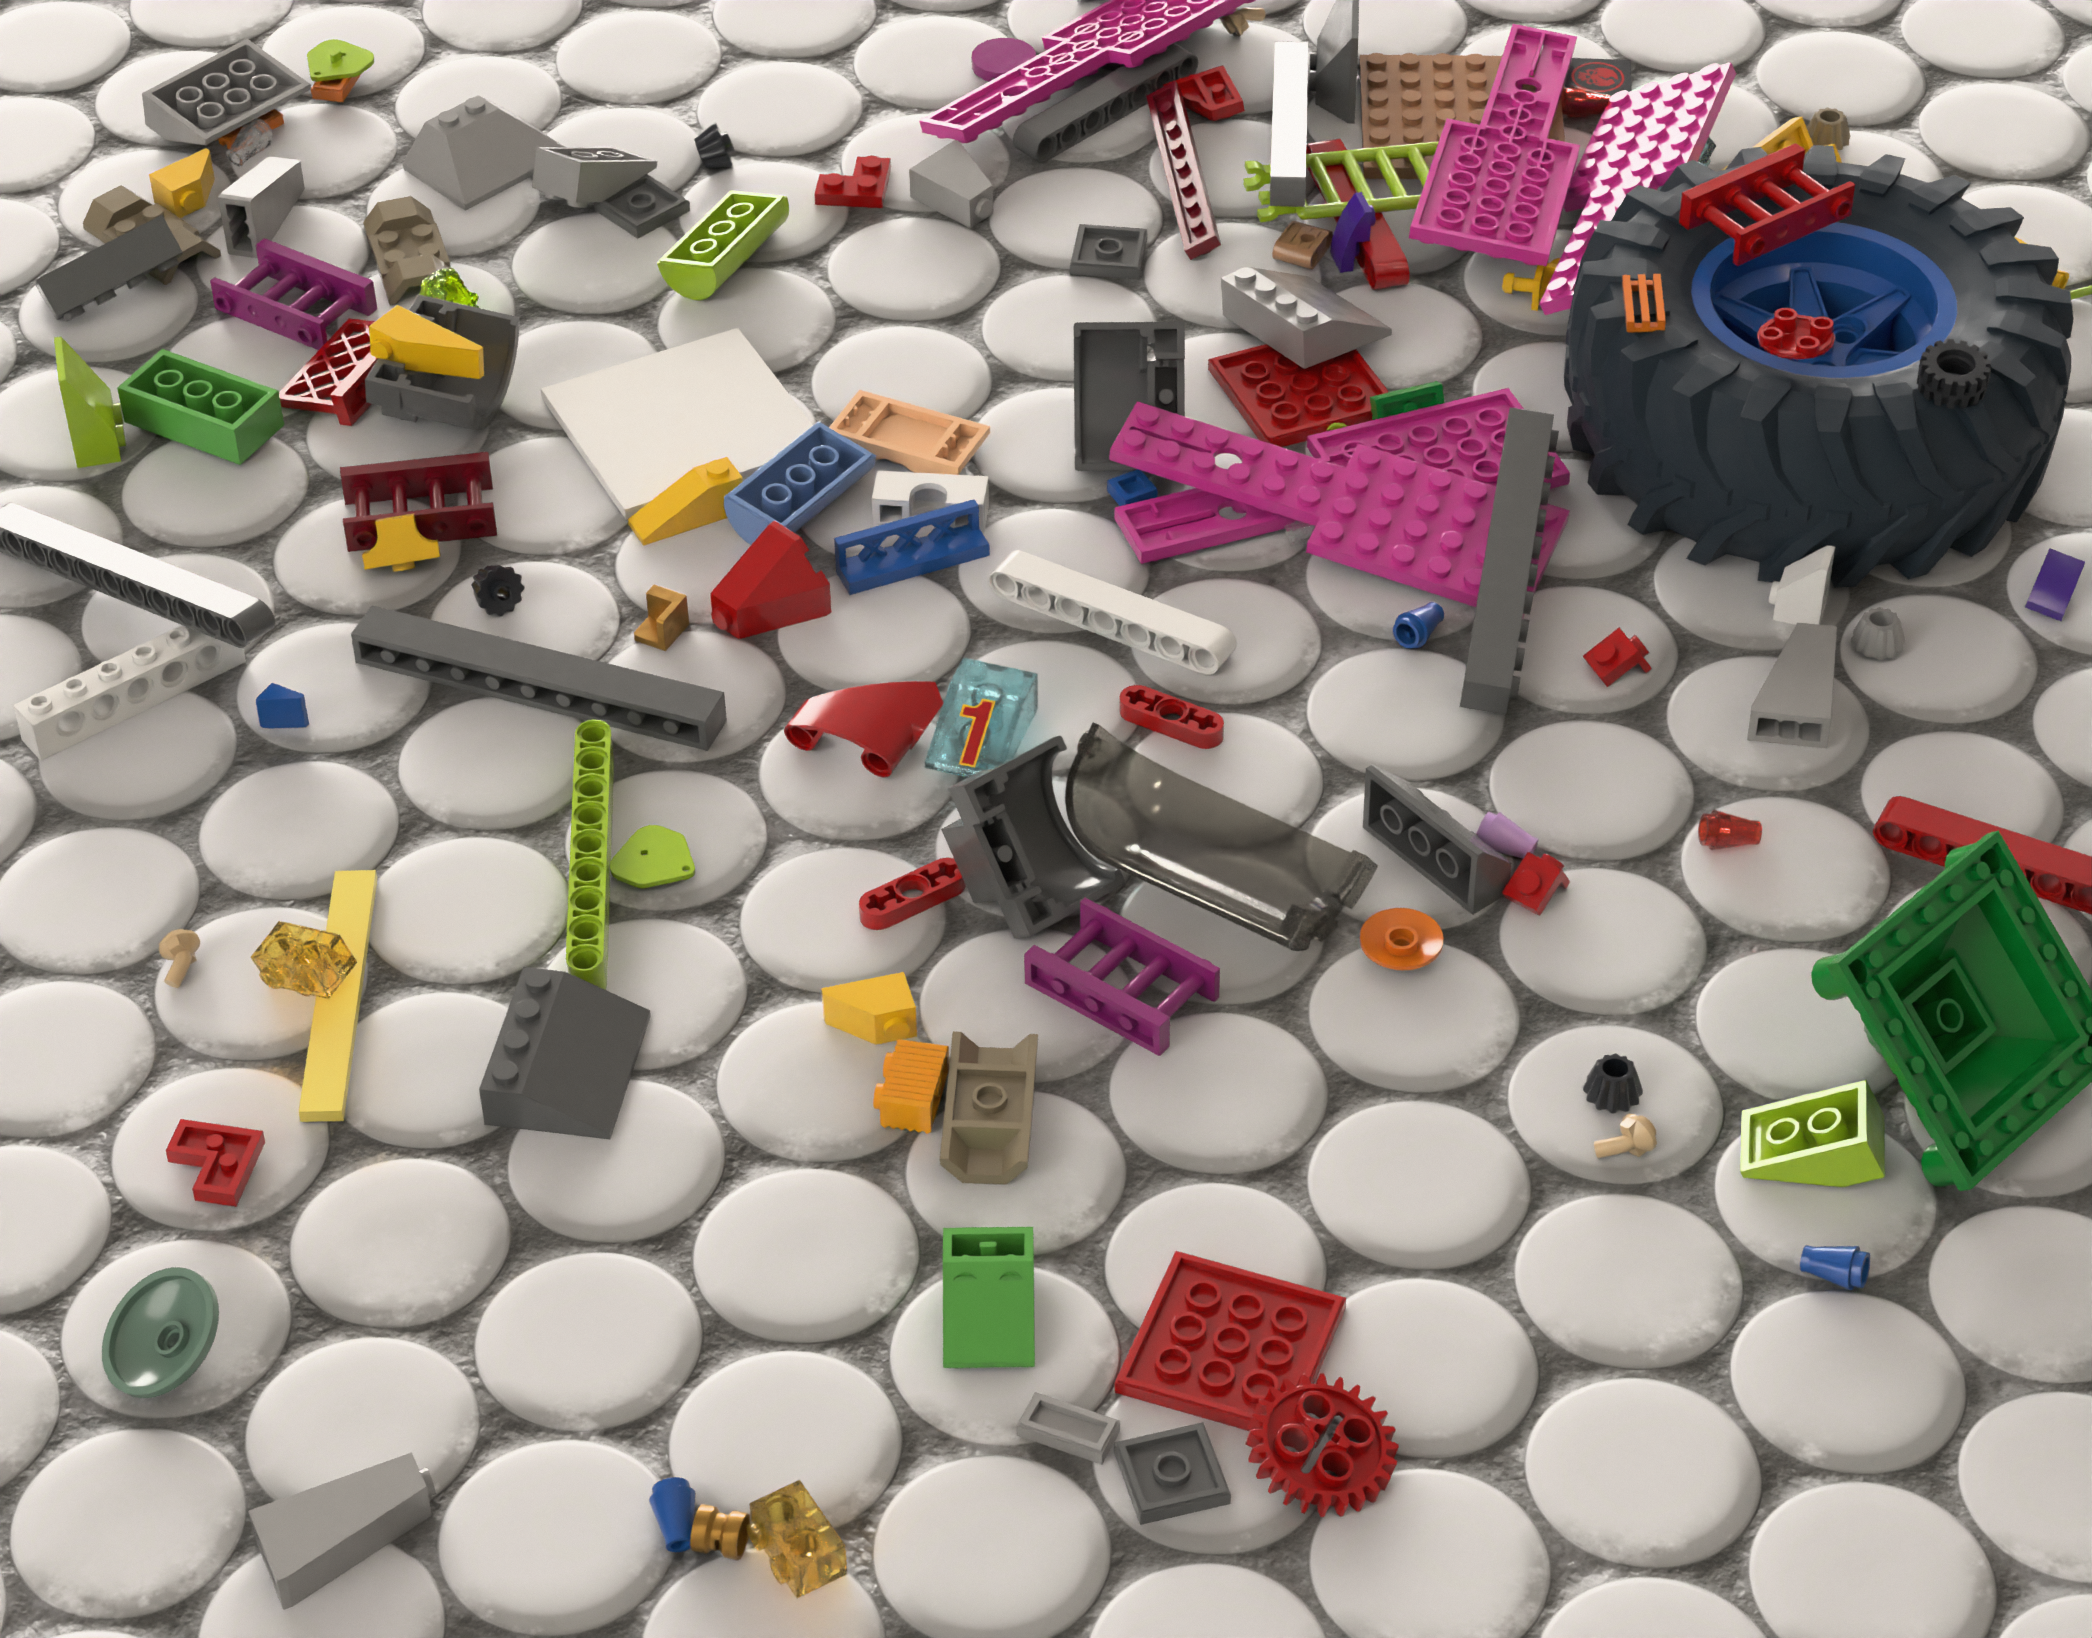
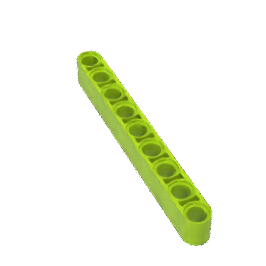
M593 719L581 723L575 731L566 965L567 973L606 990L614 754L610 726L604 721Z

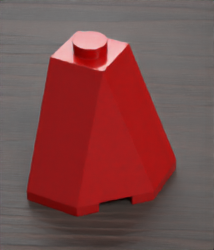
M773 521L764 529L710 593L711 617L713 623L719 629L727 631L738 639L827 616L832 612L830 583L822 570L815 573L810 562L804 554L809 549L803 539L783 525Z

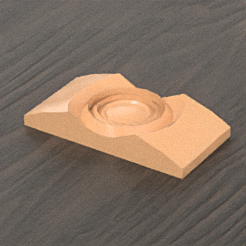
M862 390L856 393L829 427L876 455V460L886 459L895 464H901L914 473L952 475L960 474L990 434V426Z

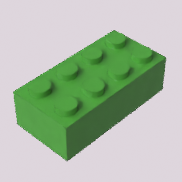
M161 349L117 387L125 423L239 465L284 426L278 390Z

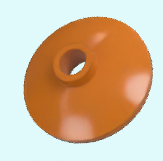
M1390 908L1377 912L1365 921L1360 931V945L1365 955L1376 964L1389 969L1414 970L1424 967L1433 962L1443 948L1444 937L1438 923L1427 914L1414 909Z

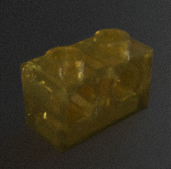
M278 921L250 957L260 971L259 976L261 980L273 989L284 988L296 991L303 996L309 997L313 995L326 999L331 998L357 964L356 959L340 934Z
M800 1480L749 1503L751 1524L747 1525L749 1538L757 1551L764 1549L770 1558L769 1564L774 1577L781 1585L787 1583L796 1598L847 1575L845 1544Z

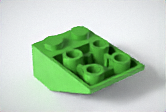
M1033 1227L943 1228V1368L1035 1367Z

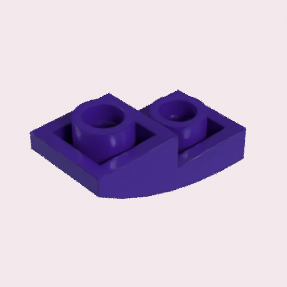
M1362 192L1355 193L1349 200L1333 234L1330 254L1340 273L1354 270V260L1359 255V242L1370 240L1371 226L1375 225L1374 208L1372 205H1368Z
M2049 548L2025 608L2062 621L2085 561Z

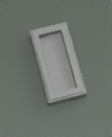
M1037 1392L1034 1393L1016 1425L1017 1436L1101 1465L1120 1432V1420Z

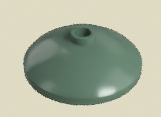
M171 1267L148 1275L127 1292L109 1319L102 1343L103 1368L109 1381L117 1389L136 1398L157 1397L177 1388L196 1372L213 1345L219 1321L218 1299L208 1280L193 1270Z

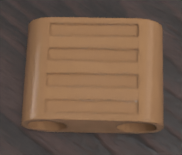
M1292 221L1275 242L1272 257L1279 261L1314 269L1328 251L1332 242L1333 232Z

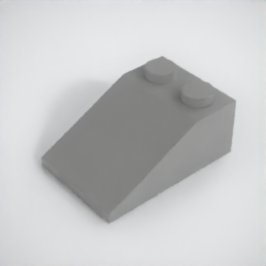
M536 147L532 188L545 192L546 198L554 200L566 199L569 206L586 208L589 202H603L656 169L658 161L616 147Z

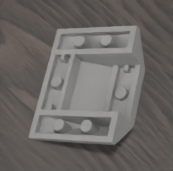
M477 95L426 121L402 164L405 171L466 211L533 176L536 147L565 146L509 110Z

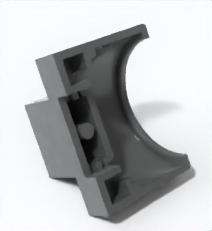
M418 295L409 311L483 347L484 376L480 379L405 370V364L378 358L365 379L366 403L381 406L382 415L416 423L420 417L476 431L483 430L494 420L506 396L516 360L520 319L512 315Z
M1185 321L1077 322L1073 326L1075 470H1137L1136 468L1109 460L1110 448L1137 401L1185 416ZM1147 346L1153 349L1156 360L1147 361Z
M1060 735L1048 739L994 769L979 771L948 788L961 819L942 828V833L973 903L998 901L1014 938L1031 937L1079 910L1080 901L1085 897L1095 901L1125 883L1120 868H1111L1101 864L1082 848L1072 835L1060 813L1052 785L1054 760L1060 752L1067 750L1065 742Z

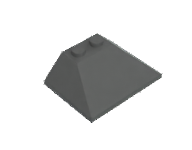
M1336 0L1317 38V52H1310L1309 91H1316V105L1346 123L1355 124L1359 0Z

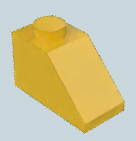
M205 148L149 174L154 203L160 204L179 218L205 207L215 180L210 150Z
M904 972L821 988L825 1024L875 1045L897 1041V1039L917 1037L916 1006Z

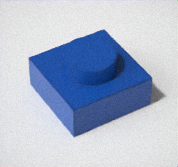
M1139 469L1107 480V492L1119 506L1158 497V489Z

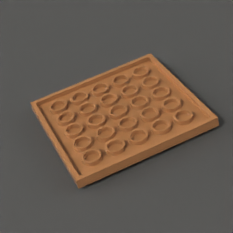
M1381 53L1360 55L1362 149L1438 142L1447 118L1480 125L1502 55H1448L1445 53L1436 55H1416L1413 53H1405L1403 55H1384ZM1523 84L1521 90L1536 93L1535 86ZM1560 97L1548 139L1565 142ZM1434 155L1423 156L1429 169ZM1409 158L1391 159L1400 179H1419ZM1376 161L1363 162V175L1365 179H1384Z

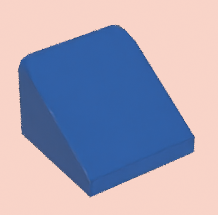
M271 683L256 698L257 713L262 728H302L309 725L304 694Z

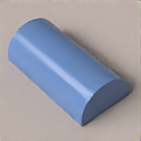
M818 421L724 496V509L727 518L738 535L750 545L773 521L778 522L795 533L871 471L875 464L876 455Z

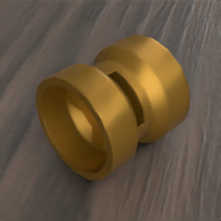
M700 1505L692 1525L691 1550L704 1554L712 1550H720L724 1558L740 1560L749 1538L750 1515L735 1510L725 1515L716 1506Z

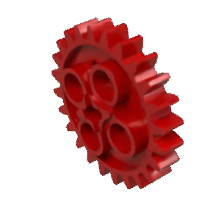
M1304 1373L1301 1374L1296 1386L1288 1378H1285L1280 1390L1270 1387L1265 1400L1259 1399L1254 1410L1255 1414L1251 1416L1247 1426L1250 1432L1245 1445L1252 1447L1248 1461L1261 1464L1256 1473V1478L1264 1479L1270 1477L1272 1479L1268 1489L1270 1494L1280 1489L1286 1492L1283 1500L1284 1505L1287 1506L1296 1498L1301 1501V1513L1305 1514L1310 1505L1313 1504L1317 1505L1320 1517H1325L1329 1506H1333L1336 1513L1342 1517L1347 1510L1348 1504L1359 1512L1366 1500L1374 1503L1380 1490L1385 1491L1391 1479L1390 1475H1392L1397 1465L1394 1457L1399 1444L1391 1441L1396 1431L1395 1427L1382 1426L1388 1412L1386 1410L1373 1412L1372 1407L1376 1400L1374 1396L1362 1401L1358 1397L1361 1386L1357 1384L1348 1392L1343 1389L1344 1382L1342 1377L1335 1381L1334 1386L1327 1385L1324 1373L1319 1374L1316 1384H1311L1309 1378ZM1306 1413L1314 1414L1319 1419L1312 1418ZM1334 1417H1342L1343 1420L1336 1427L1331 1440L1325 1444L1311 1471L1303 1473L1302 1469L1309 1461L1313 1449L1320 1444ZM1347 1437H1352L1360 1443L1350 1441ZM1284 1446L1292 1447L1298 1452L1289 1451ZM1325 1470L1332 1471L1339 1477L1329 1475Z

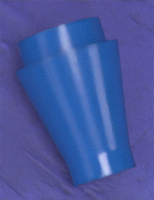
M1429 602L1425 606L1400 614L1393 626V635L1396 641L1405 648H1419L1423 646L1437 625L1444 619L1442 607L1435 602Z
M1805 1245L1801 1254L1800 1270L1848 1290H1852L1854 1286L1863 1288L1869 1275L1870 1253L1860 1251L1859 1246L1814 1247Z
M672 1477L663 1479L652 1487L653 1494L649 1498V1503L665 1539L666 1549L670 1552H683L691 1548L690 1538L694 1521L696 1492L690 1487L689 1481L684 1478Z

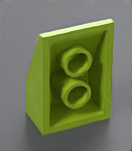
M61 336L54 337L58 382L77 468L121 462L120 447L126 446L121 404L113 403L110 388Z
M1867 1080L1743 1110L1740 1173L1743 1178L1846 1187L1884 1178L1885 1116Z

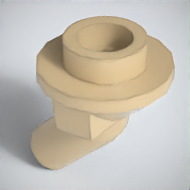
M1236 8L1233 14L1223 16L1220 20L1230 35L1235 32L1238 36H1241L1249 28L1247 21H1262L1266 13L1263 8H1241L1239 10Z
M173 930L159 943L161 956L167 960H173L164 979V982L171 987L179 988L190 964L197 961L195 952L200 947V939L197 933L192 930Z
M1629 1113L1623 1117L1620 1124L1622 1136L1594 1141L1597 1158L1628 1151L1640 1157L1647 1151L1656 1148V1129L1646 1117Z

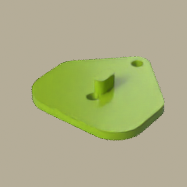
M331 39L323 41L307 53L310 78L312 81L319 82L359 76L374 64V55L369 50L342 40Z
M648 825L638 829L610 861V872L615 879L643 889L690 879L695 875V865L683 834L663 826Z

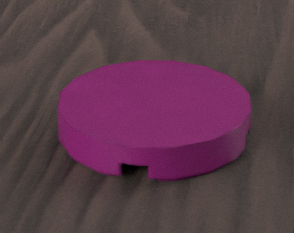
M1015 38L986 40L977 45L972 51V70L978 77L990 82L992 78L996 79L1036 57V52L1030 44Z

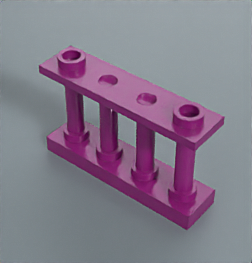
M265 238L255 245L259 265L236 284H231L216 277L210 280L215 309L317 350L328 341L326 327L348 309L370 316L377 310L373 280ZM266 277L279 281L263 295L250 291ZM294 287L306 291L305 294L290 306L277 302ZM321 298L334 302L317 317L304 313Z
M1086 897L1080 901V930L1055 954L1049 953L1036 945H1033L1024 954L1025 984L1158 1056H1161L1170 1047V1017L1191 996L1198 993L1213 1002L1219 998V967ZM1094 939L1112 948L1089 971H1083L1070 964ZM1127 957L1146 966L1122 990L1103 981ZM1161 975L1180 984L1156 1008L1137 1000Z

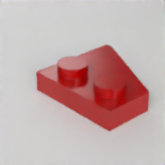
M1223 65L1175 80L1182 91L1186 108L1212 121L1230 118L1235 114L1245 111L1243 100Z

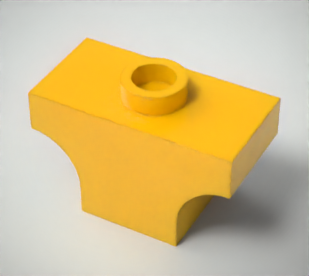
M414 513L377 519L375 521L378 534L377 543L371 550L362 554L365 570L392 565L393 572L415 568L414 561L437 558L441 555L438 540L427 539L418 531Z

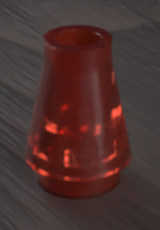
M1575 85L1563 88L1560 97L1562 114L1567 115L1568 118L1603 114L1605 108L1610 105L1609 94H1601Z
M1712 810L1710 814L1703 813L1698 826L1699 842L1702 846H1709L1710 850L1749 844L1758 845L1761 841L1762 825L1760 821L1745 819L1717 810Z

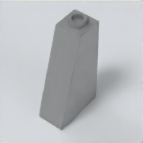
M268 156L220 193L218 201L228 254L257 258L255 245L264 238L272 241L305 189L300 160Z
M1808 623L1796 624L1751 706L1747 740L1827 749L1832 719L1837 626Z
M412 1452L248 1511L255 1541L283 1610L293 1607L432 1516L429 1496L436 1494L433 1480L427 1467L419 1470Z

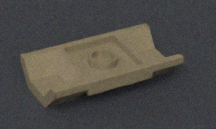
M122 185L93 199L83 221V228L106 244L163 215L183 252L182 256L177 258L179 263L200 251H204L215 259L221 256V251L200 237L199 231L160 204L156 203L153 205ZM178 265L163 273H160L157 268L148 274L164 285L171 283Z
M412 196L377 202L364 220L363 225L389 305L397 304L408 287L434 282L451 294L458 293L450 260L431 210Z
M953 1031L940 1165L962 1183L1006 1185L1028 1168L1038 1034H1029L1014 1048L978 1047L962 1032Z

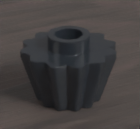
M716 122L694 138L696 148L705 168L733 166L730 152L735 150L728 132L721 134Z
M500 565L486 566L484 569H479L478 574L473 576L474 582L471 584L474 590L473 594L478 606L484 608L488 615L496 613L499 616H503L506 611L512 612L515 604L522 601L521 593L525 589L524 585L521 584L522 576L515 573L512 567H502Z
M1616 1053L1611 1056L1604 1055L1603 1059H1598L1589 1072L1586 1083L1583 1086V1091L1587 1094V1102L1594 1103L1597 1110L1606 1109L1612 1114L1619 1110L1628 1112L1631 1106L1639 1104V1097L1643 1094L1634 1062L1628 1060L1626 1056H1619Z

